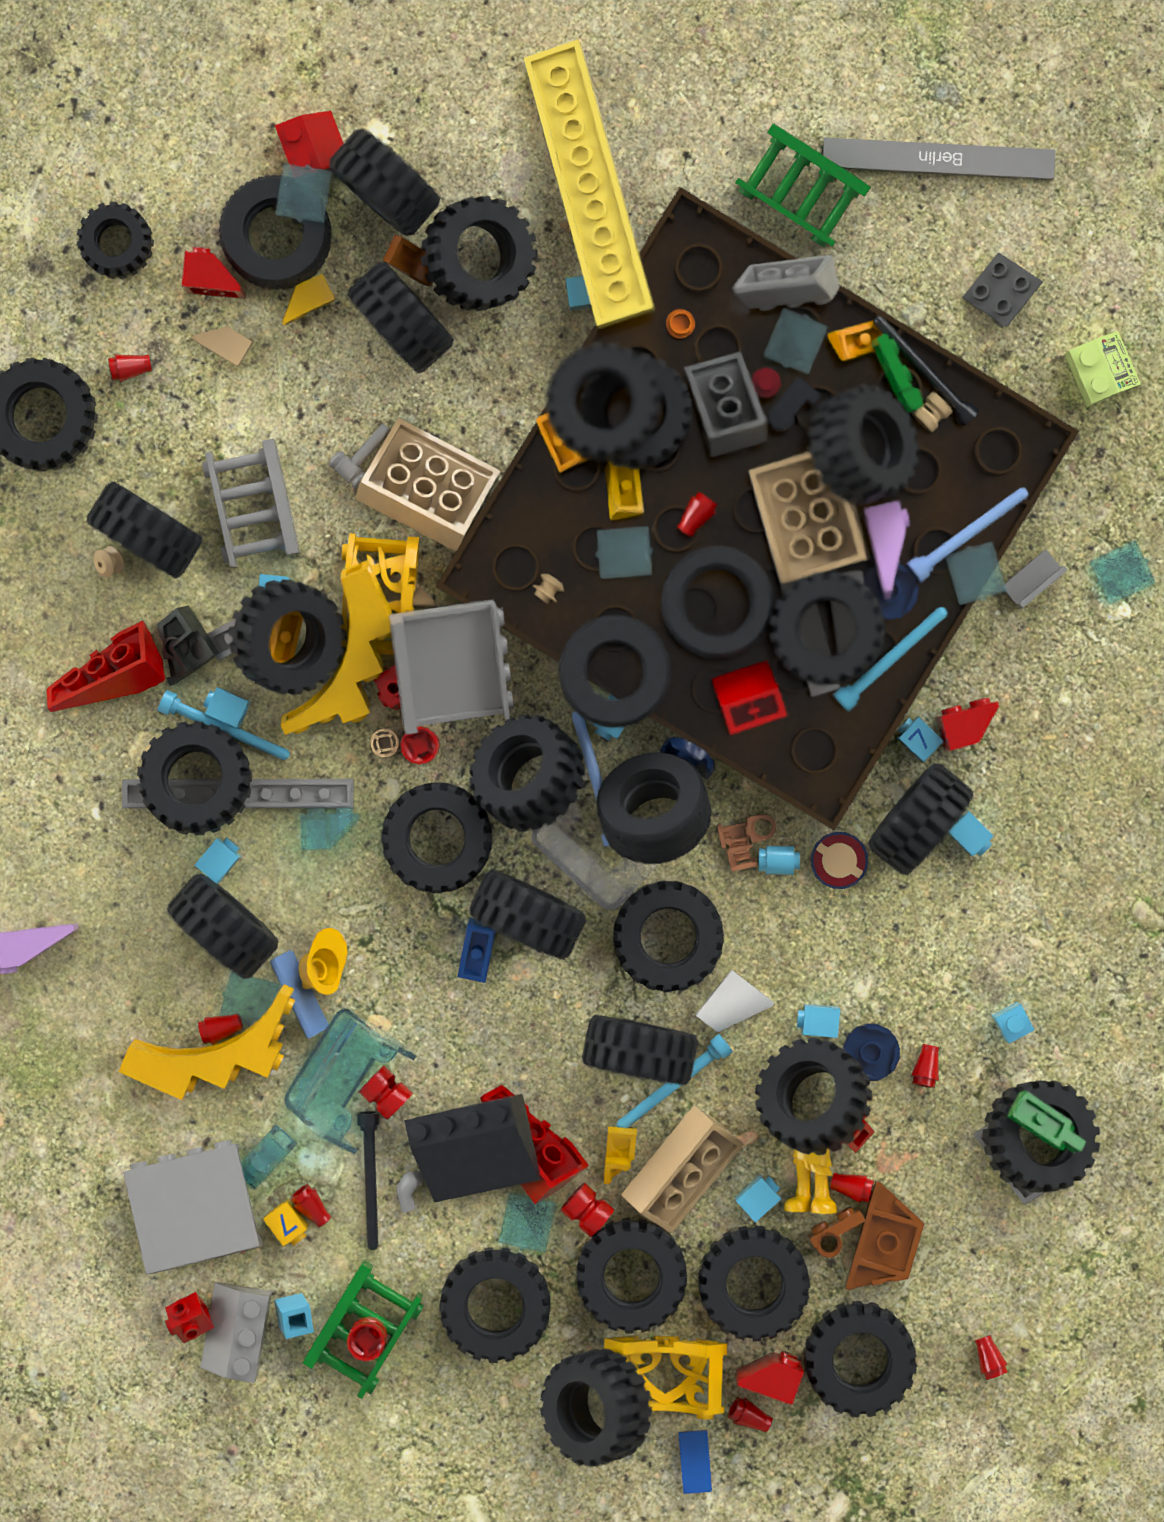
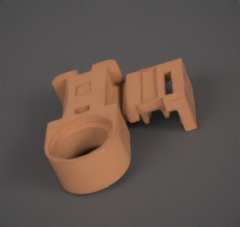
M766 814L746 817V822L725 827H721V823L717 825L721 847L726 849L725 844L729 846L727 855L731 871L757 866L755 858H751L749 849L753 847L752 844L750 845L749 839L751 843L770 839L776 831V823L772 817ZM759 819H767L770 822L771 831L767 835L761 836L755 832L754 826ZM746 860H751L750 862L741 863V864H737V865H736L737 862H742V861H746Z

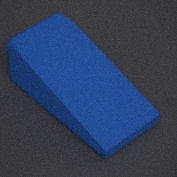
M472 917L468 921L457 977L485 983L496 931Z
M707 1430L678 1432L683 1493L712 1492Z

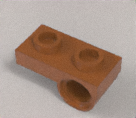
M394 235L382 261L422 285L432 287L434 281H427L425 274L429 273L428 267L421 264V257L426 256V250H422L401 236Z
M851 1206L838 1212L836 1214L837 1219L827 1223L825 1220L811 1228L812 1233L808 1234V1237L814 1248L822 1256L827 1258L837 1256L842 1249L840 1235L866 1221L858 1207L852 1209ZM825 1236H833L836 1238V1244L831 1249H823L820 1246L821 1240Z

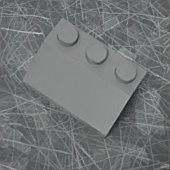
M832 255L749 265L733 287L734 293L749 309L759 308L763 311L773 309L777 305L787 304L788 307H797L804 302L814 301L816 304L827 303L833 299L840 288Z
M215 1282L210 1308L214 1328L206 1332L200 1368L224 1378L255 1383L259 1373L272 1291Z

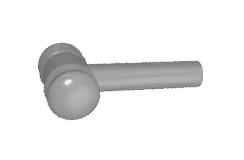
M382 423L351 459H349V456H345L343 451L337 452L331 458L329 467L334 468L335 472H338L348 483H351L353 488H358L366 473L359 466L391 430Z

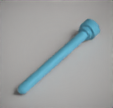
M942 607L936 609L852 686L847 685L845 688L841 687L833 696L848 712L858 704L856 701L860 698L859 694L941 622L947 615L946 609Z
M166 690L160 701L157 711L165 715H169V713L175 715L177 713L193 721H202L206 725L213 724L230 734L234 739L281 760H286L290 756L289 751L283 747L181 703V699L177 698V694Z
M720 1034L710 1040L711 1044L707 1046L708 1050L694 1061L692 1077L715 1058L717 1060L721 1057L725 1059L733 1052ZM665 1083L618 1120L616 1126L628 1128L681 1085Z

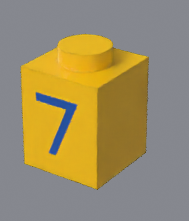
M289 1198L267 1213L263 1218L283 1247L289 1242L294 1246L307 1236L304 1231L309 1227L300 1212L292 1206L293 1203Z

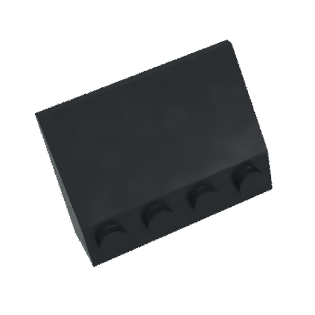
M523 1094L404 1120L410 1149L434 1203L541 1180Z

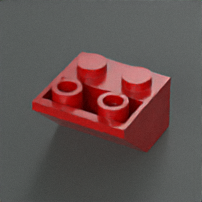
M767 660L711 679L729 734L787 716L778 686Z
M988 697L969 702L970 708L962 710L961 705L942 709V716L935 718L941 739L944 741V750L952 751L979 743L999 708L998 701L990 702Z

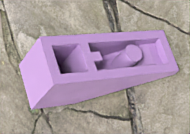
M899 501L864 509V521L884 600L889 599L891 596L906 527L910 526L907 510H901Z
M78 923L0 932V974L17 972V966L28 963L78 930Z

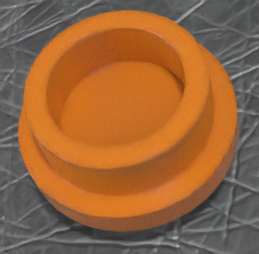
M684 309L672 311L666 319L668 333L677 339L688 337L695 328L694 317Z

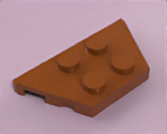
M875 1180L864 1217L866 1221L862 1224L844 1286L848 1290L861 1286L884 1284L889 1281L907 1280L924 1227V1222L880 1181Z

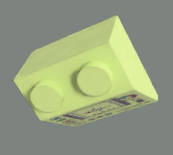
M1118 331L1094 339L1064 354L1086 407L1141 384Z

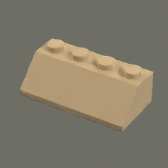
M694 1105L621 1195L640 1214L672 1234L744 1144L711 1116Z

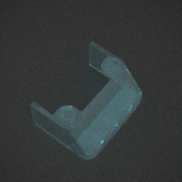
M346 1008L341 1009L335 1014L285 1095V1105L320 1138L355 1154L358 1149L345 1139L344 1136L352 1124L351 1113L345 1107L374 1060L382 1064L388 1063L396 1056L397 1052L412 1060H415L417 1055L395 1037L360 1015Z

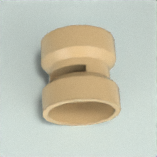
M932 392L926 398V403L921 406L922 408L911 414L922 427L932 433L938 427V422L941 419H946L952 413V410L942 398Z
M391 729L377 730L370 740L372 751L380 757L395 755L401 745L399 735Z

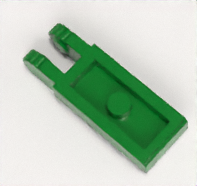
M887 333L877 337L871 344L898 401L902 404V409L907 413H914L919 408H922L921 406L924 401L921 398V393L918 389L911 386V374L907 366H902L897 356L899 349L894 339H889Z

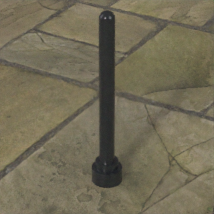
M876 316L873 319V324L883 335L887 333L889 339H894L899 352L954 409L952 411L955 415L954 419L962 427L968 424L979 412L973 403H968L966 400L962 401L882 316Z
M378 1111L357 1113V1125L360 1126V1131H363L367 1247L370 1250H376L379 1246L375 1131L378 1130L377 1125L380 1124V1113Z

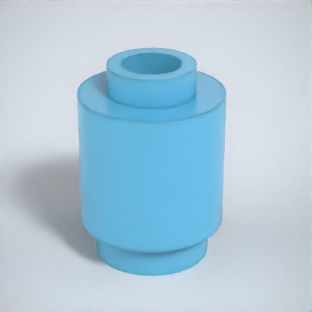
M766 846V848H759V871L766 872L768 875H794V869L800 868V852H794V846Z

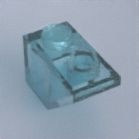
M308 808L307 814L300 815L301 850L332 849L361 819V813H354V808H336L335 814H325V808Z
M277 1124L241 1161L246 1183L254 1189L263 1182L298 1144Z

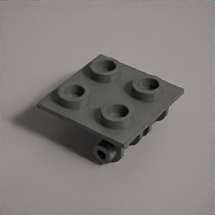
M998 252L962 298L995 320V324L1000 328H1007L1038 290L1043 281Z

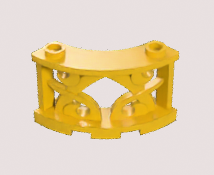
M350 533L348 544L343 543L342 561H346L345 569L359 564L357 561L358 551L378 552L379 563L375 565L373 558L366 555L375 576L381 573L385 585L390 590L401 594V601L388 603L390 609L395 610L397 614L414 611L413 594L416 591L419 564V537L408 536L407 541L356 537V534ZM384 553L405 554V555H399V556H395V557H391V558L385 559V554H384ZM391 568V575L395 572L401 574V579L398 583H392L389 580L388 569ZM343 589L342 616L344 624L340 626L341 629L346 630V640H342L341 646L346 648L350 631L348 600ZM373 639L379 654L394 655L392 641H377V639Z
M639 1336L604 1338V1349L622 1354L627 1358L626 1362L631 1361L638 1368L636 1370L638 1375H643L646 1381L644 1383L646 1391L649 1390L650 1396L653 1398L649 1399V1406H652V1411L696 1414V1418L703 1420L713 1419L715 1414L724 1413L725 1407L722 1406L723 1356L727 1355V1343L700 1338L688 1342L687 1340L680 1341L679 1336H655V1340L650 1338L644 1340L640 1339ZM645 1353L650 1354L652 1356V1362L643 1367H639L638 1364L640 1365L645 1363V1361L642 1360L641 1356ZM663 1353H669L674 1367L679 1372L687 1375L678 1386L666 1393L654 1386L644 1375V1373L653 1370L658 1365ZM683 1355L689 1356L690 1362L687 1363V1366L693 1367V1369L683 1366L679 1358ZM709 1358V1375L706 1376L702 1373ZM698 1380L708 1384V1403L700 1402L695 1398L696 1392L705 1394L703 1387L696 1383ZM682 1395H686L687 1400H676Z

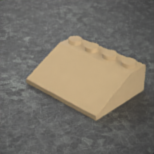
M398 418L363 476L355 499L457 551L474 524L500 474V470Z
M810 452L749 470L781 584L798 580L813 573L826 572L871 559L856 505L842 500L841 496H835L830 492V487L823 484L820 479L822 477L821 474L814 468L813 463L815 461L813 455L810 456Z

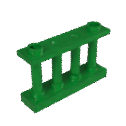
M773 123L767 132L772 136L769 141L771 145L748 181L745 182L741 178L736 180L735 183L740 186L738 192L750 200H753L756 196L813 234L810 239L824 248L827 244L834 246L836 240L829 237L853 198H858L859 194L865 197L871 186ZM786 147H789L797 152L794 156L796 160L770 198L756 188L781 149L784 151ZM812 162L821 168L818 172L820 176L794 214L782 206L781 203L804 167L809 166ZM836 178L845 184L843 187L844 192L819 230L806 222L805 219L829 182L833 183Z
M363 1260L302 1362V1364L311 1369L316 1362L319 1364L325 1363L361 1385L357 1397L360 1399L363 1398L366 1392L370 1395L372 1394L380 1380L375 1376L410 1318L416 1320L424 1307L420 1303L423 1295L419 1292L414 1300L411 1301L374 1279L375 1275L370 1273L374 1265L366 1260ZM361 1288L364 1290L368 1288L405 1310L406 1313L399 1325L396 1326L359 1303L360 1300L355 1298ZM345 1313L350 1315L354 1313L360 1318L369 1316L377 1318L386 1327L387 1334L391 1336L382 1353L374 1359L376 1363L368 1376L329 1353L330 1349L326 1348L331 1337L335 1340L339 1338L347 1343L350 1331L345 1329V1325L341 1323Z

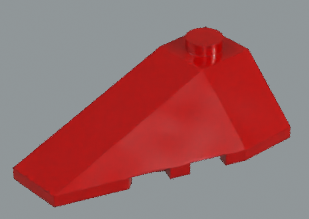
M142 620L118 632L111 638L113 643L101 652L96 649L89 655L91 659L80 669L72 668L46 689L47 709L50 712L138 694L164 682L163 660L145 622Z
M500 1085L482 1095L480 1099L483 1103L514 1096V1094L505 1086ZM525 1104L541 1180L520 1185L532 1202L537 1204L557 1192L586 1170L589 1165L570 1140L566 1137L561 1139L549 1129L551 1125L546 1120L542 1122L529 1112V1106Z

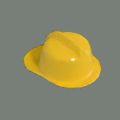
M325 928L318 932L312 942L310 951L300 959L298 972L304 989H314L323 995L333 994L338 989L348 953L347 943L338 930Z

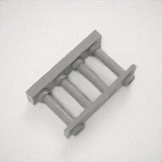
M274 439L262 441L263 448L259 449L257 453L215 461L214 454L209 452L205 453L207 461L202 462L205 478H211L225 546H221L224 563H229L233 569L239 567L238 557L274 549L286 550L288 556L301 554L278 448ZM261 463L262 466L267 465L269 477H265L264 481L224 490L221 489L218 475L220 472ZM264 492L274 494L276 505H272L271 509L231 518L227 516L224 501ZM272 520L275 523L280 522L282 533L277 534L278 537L234 546L231 529Z

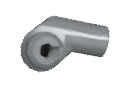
M418 1170L405 1173L396 1187L402 1213L416 1209L412 1193L417 1185H422L424 1181L421 1172Z

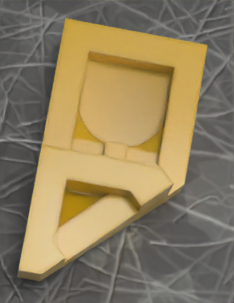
M323 274L310 278L294 287V291L290 294L286 313L282 319L283 325L305 317L307 313L328 305L335 300Z
M608 1126L604 1184L611 1183L613 1177L623 1170L626 1172L631 1168V1161L635 1158L637 1129Z

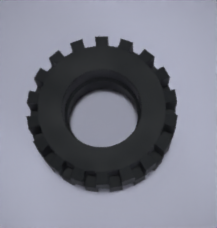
M110 202V205L98 204L99 208L95 211L91 208L87 212L89 216L86 219L83 217L80 221L82 224L81 229H77V236L79 237L77 247L81 251L80 255L92 269L102 276L105 275L111 279H115V277L125 279L129 274L134 276L138 273L137 269L140 267L144 268L147 265L146 259L152 256L151 246H154V240L151 237V228L141 214L127 204L122 203L120 205L117 202ZM114 225L127 227L131 232V243L128 249L118 256L105 255L100 249L102 233Z

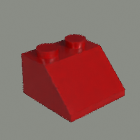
M331 110L300 115L274 125L294 179L306 183L333 173L329 168L330 158L343 145V140Z
M193 247L192 252H184L181 286L188 294L246 299V292L215 254L210 253V249Z
M781 1351L780 1354L772 1352L736 1369L735 1379L739 1387L793 1405L804 1371L801 1362L797 1360L798 1356L787 1351Z

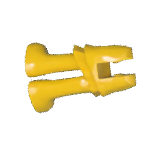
M827 1148V1153L824 1155H816L815 1153L808 1155L794 1149L793 1163L796 1164L797 1168L796 1194L794 1197L785 1200L783 1211H811V1213L816 1214L837 1213V1206L831 1199L828 1188V1176H833L830 1169L833 1166L830 1159V1149ZM811 1171L815 1173V1195L813 1201L811 1198Z

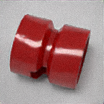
M417 727L418 733H405L401 740V751L407 760L415 764H425L435 759L439 753L440 742L434 731L426 727Z
M384 1065L358 1092L369 1103L375 1102L376 1110L388 1120L412 1096L413 1092L402 1082L396 1083V1076Z
M584 1182L567 1199L560 1211L571 1221L578 1220V1227L589 1237H592L606 1223L615 1209L604 1199L597 1200L596 1192Z
M370 1316L357 1320L351 1327L347 1339V1346L351 1355L361 1361H372L379 1357L387 1340L386 1327L380 1320Z

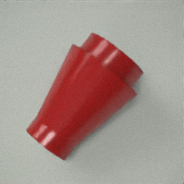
M115 354V357L108 358L112 381L119 380L121 383L141 374L152 372L149 354Z
M698 492L695 497H691L682 520L677 527L692 537L695 531L716 513L714 510L718 505L703 493Z
M237 1013L234 1015L204 1017V1021L198 1022V1028L203 1043L214 1045L228 1036L243 1030V1023L240 1015Z
M922 1044L921 1052L911 1073V1077H913L912 1084L935 1088L936 1082H939V1047Z
M834 1172L830 1189L860 1204L862 1201L869 1203L874 1180L868 1179V1175L839 1174Z
M305 1184L291 1196L292 1206L311 1220L318 1228L325 1225L331 1219V1215L327 1212L315 1187L311 1188L308 1184Z
M991 1335L974 1340L977 1346L980 1372L984 1374L986 1380L1008 1373L1006 1368L1008 1364Z
M737 1397L731 1404L728 1412V1418L733 1420V1424L760 1430L764 1433L768 1432L773 1422V1417L767 1415L746 1397L743 1399Z

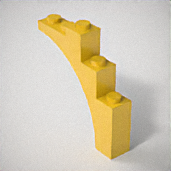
M369 560L341 571L340 580L348 600L350 616L349 638L344 655L336 671L319 692L301 706L282 715L280 725L285 735L291 732L294 734L302 733L309 728V725L317 722L321 724L333 720L337 714H339L344 724L349 721L351 723L359 722L370 713L371 703L360 681H372L383 672V661L373 639L381 641L391 636L389 615L393 613Z
M284 984L272 1005L258 1021L242 1033L214 1045L178 1049L156 1046L134 1039L128 1047L118 1072L180 1100L185 1097L187 1092L193 1093L199 1078L225 1089L230 1081L235 1083L241 1067L268 1078L272 1070L278 1071L284 1055L280 1054L283 1044L277 1041L285 1026L280 1024L284 1014L289 1016L295 1003V999L291 998L294 988Z

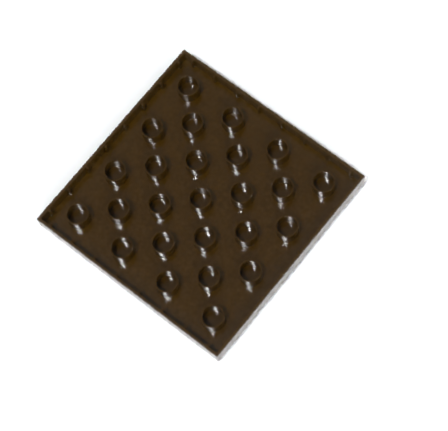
M679 187L639 252L655 311L600 329L595 324L582 347L587 348L594 343H601V345L613 343L618 344L623 349L629 348L635 352L636 356L644 354L649 355L650 358L655 360L660 359L666 362L669 368L676 370L680 375V379L683 383L685 382L692 404V417L688 433L682 445L666 461L655 464L654 467L647 469L646 467L639 468L644 513L618 520H610L605 466L608 461L590 458L563 472H559L537 422H535L435 587L462 604L494 600L497 609L502 608L504 626H500L501 628L559 663L562 651L569 638L576 630L591 620L603 616L620 615L645 623L656 632L664 643L671 663V679L666 696L660 706L648 717L684 740L702 748L720 762L835 831L1076 438L1079 430L840 284V288L833 299L827 303L816 304L814 301L804 302L797 307H788L786 304L777 305L773 309L764 311L759 308L749 309L734 293L733 289L748 266L795 260L798 258L682 187ZM677 309L687 310L695 320L693 332L683 339L674 338L666 329L668 315ZM876 316H882L962 401L972 402L979 412L963 427L954 419L955 415L952 412L946 419H941L938 422V427L932 433L922 427L913 415L908 412L911 419L909 420L910 425L915 428L916 435L914 438L915 443H918L919 450L916 453L918 464L916 469H914L915 473L904 490L897 492V494L864 505H856L871 559L826 572L847 573L862 571L864 577L865 573L875 566L864 521L865 508L899 501L901 510H907L910 526L906 527L899 563L907 567V563L912 559L928 556L1019 488H1025L1028 496L932 567L933 570L929 572L930 576L921 583L916 579L919 590L917 601L912 610L901 618L884 620V642L876 660L860 676L840 683V688H845L847 685L852 686L936 609L940 607L945 608L947 611L946 617L859 694L860 698L856 701L858 704L848 712L833 696L837 690L811 697L807 681L790 672L784 666L782 660L778 658L774 643L771 640L772 625L770 623L761 639L745 652L725 659L702 658L681 647L668 632L662 617L661 595L669 573L685 556L706 547H731L752 557L765 571L772 586L774 614L775 605L778 599L780 600L782 597V591L748 470L810 452L811 440H808V434L812 428L810 425L812 417L816 414L815 411L818 406L832 396L858 386L871 385L887 391L892 395V399H897L875 352L842 361L827 336V333L871 321ZM783 346H784V347L787 349L786 351H787L788 353H787V355H786V353H785V354H783V356H782L781 347L783 348ZM796 347V349H799V351L796 350L797 354L793 353L795 350L792 351V348L795 349ZM741 352L751 380L755 372L762 368L773 369L778 373L781 380L780 389L774 396L763 398L757 395L767 424L768 442L711 457L702 433L684 367ZM899 352L897 355L902 366H907L912 377L910 384L913 388L920 391L921 398L924 401L922 404L926 403V398L932 392L943 399ZM799 376L821 396L812 407L806 402L795 414L790 428L782 432L775 431L768 423V414ZM588 379L581 384L576 393L575 407L578 415L581 395ZM627 386L619 389L609 402L607 414L612 428L622 424L631 411L632 398ZM661 400L658 420L651 435L659 428L663 419ZM946 402V404H947V405L951 408V410L953 411L954 409ZM547 405L544 407L540 416L548 413ZM861 438L863 448H864V450H865V452H866V448H865L864 442H863V440H862V438ZM698 492H701L718 506L714 510L716 513L690 537L677 526L682 520L691 497H695ZM606 549L608 552H607L606 555L604 556V553H603V552H604V550ZM963 555H968L964 556V559H966L968 562L962 568V563L957 560H959ZM633 564H639V565H635L634 568H633V567H626V566H632ZM962 569H963V573H964V570H966L965 573L967 572V574H963V581H961V580H962ZM712 570L700 574L690 582L685 592L684 608L687 618L696 629L707 635L723 636L733 633L743 625L749 614L750 599L746 587L738 577L726 571ZM540 574H549L562 583L564 592L557 591L555 593L556 603L550 600L547 604L534 595L537 589L532 585L540 586L543 581ZM830 600L816 603L830 654L835 656L837 655ZM609 644L599 648L591 656L587 666L588 681L617 699H623L635 692L643 676V667L638 655L629 647L621 644ZM767 660L778 686L787 716L729 734L711 679Z

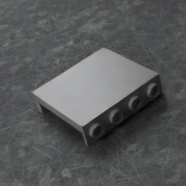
M494 600L389 615L402 723L406 734L418 733L417 726L496 714H504L505 719H510L509 709L514 708L512 692L507 691L506 681H510L511 678L509 665L503 662V654H507V643L505 636L501 637L499 627L504 626V616L502 608L497 609Z
M231 1140L215 1143V1149L204 1151L203 1147L187 1150V1156L176 1158L175 1154L159 1157V1163L148 1165L147 1161L131 1164V1170L123 1172L146 1274H154L263 1246L261 1235H258L239 1154L240 1144H232Z

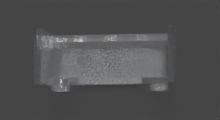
M585 773V775H581V777L585 781L589 777V775ZM571 803L567 808L569 811L564 816L559 815L556 818L557 821L553 824H543V828L532 831L531 839L533 844L592 899L607 910L619 908L659 865L649 864L645 867L642 863L633 862L625 858L613 869L571 830L580 819V808L576 803Z

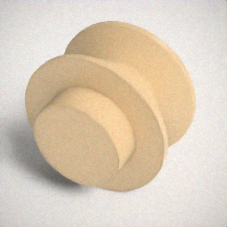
M107 546L104 550L100 549L94 553V566L101 576L108 578L113 573L118 574L123 570L124 557L116 547Z
M540 574L543 581L540 586L532 585L537 589L534 595L547 604L550 600L556 603L555 593L557 591L564 592L562 583L549 574Z

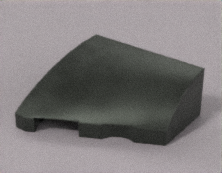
M189 605L176 608L157 624L159 637L163 641V659H168L171 677L167 678V682L170 686L177 684L219 654V651Z

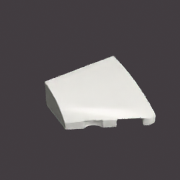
M731 969L716 990L711 993L696 1012V1016L714 1030L720 1032L772 1007L774 1002Z

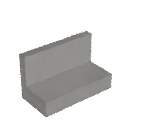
M1045 549L1005 582L1001 589L1016 607L1020 609L1063 575L1067 569L1065 566L1060 567Z

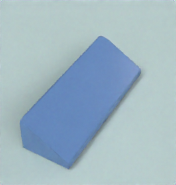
M290 950L270 960V964L281 986L285 984L294 988L291 998L295 999V1003L292 1009L306 1038L309 1039L327 1029L329 1024L312 989H304L302 987V980L298 972L299 963L294 952Z

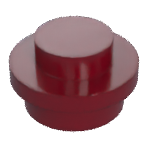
M770 368L759 369L751 380L755 393L763 398L774 396L779 391L781 385L778 373Z

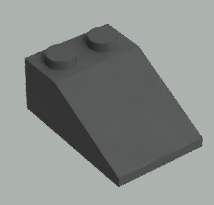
M741 352L684 367L702 433L711 457L768 442L766 420Z

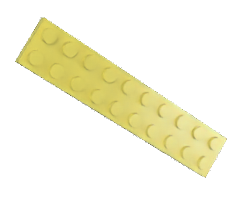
M577 39L525 57V65L598 328L600 329L655 311L580 41Z

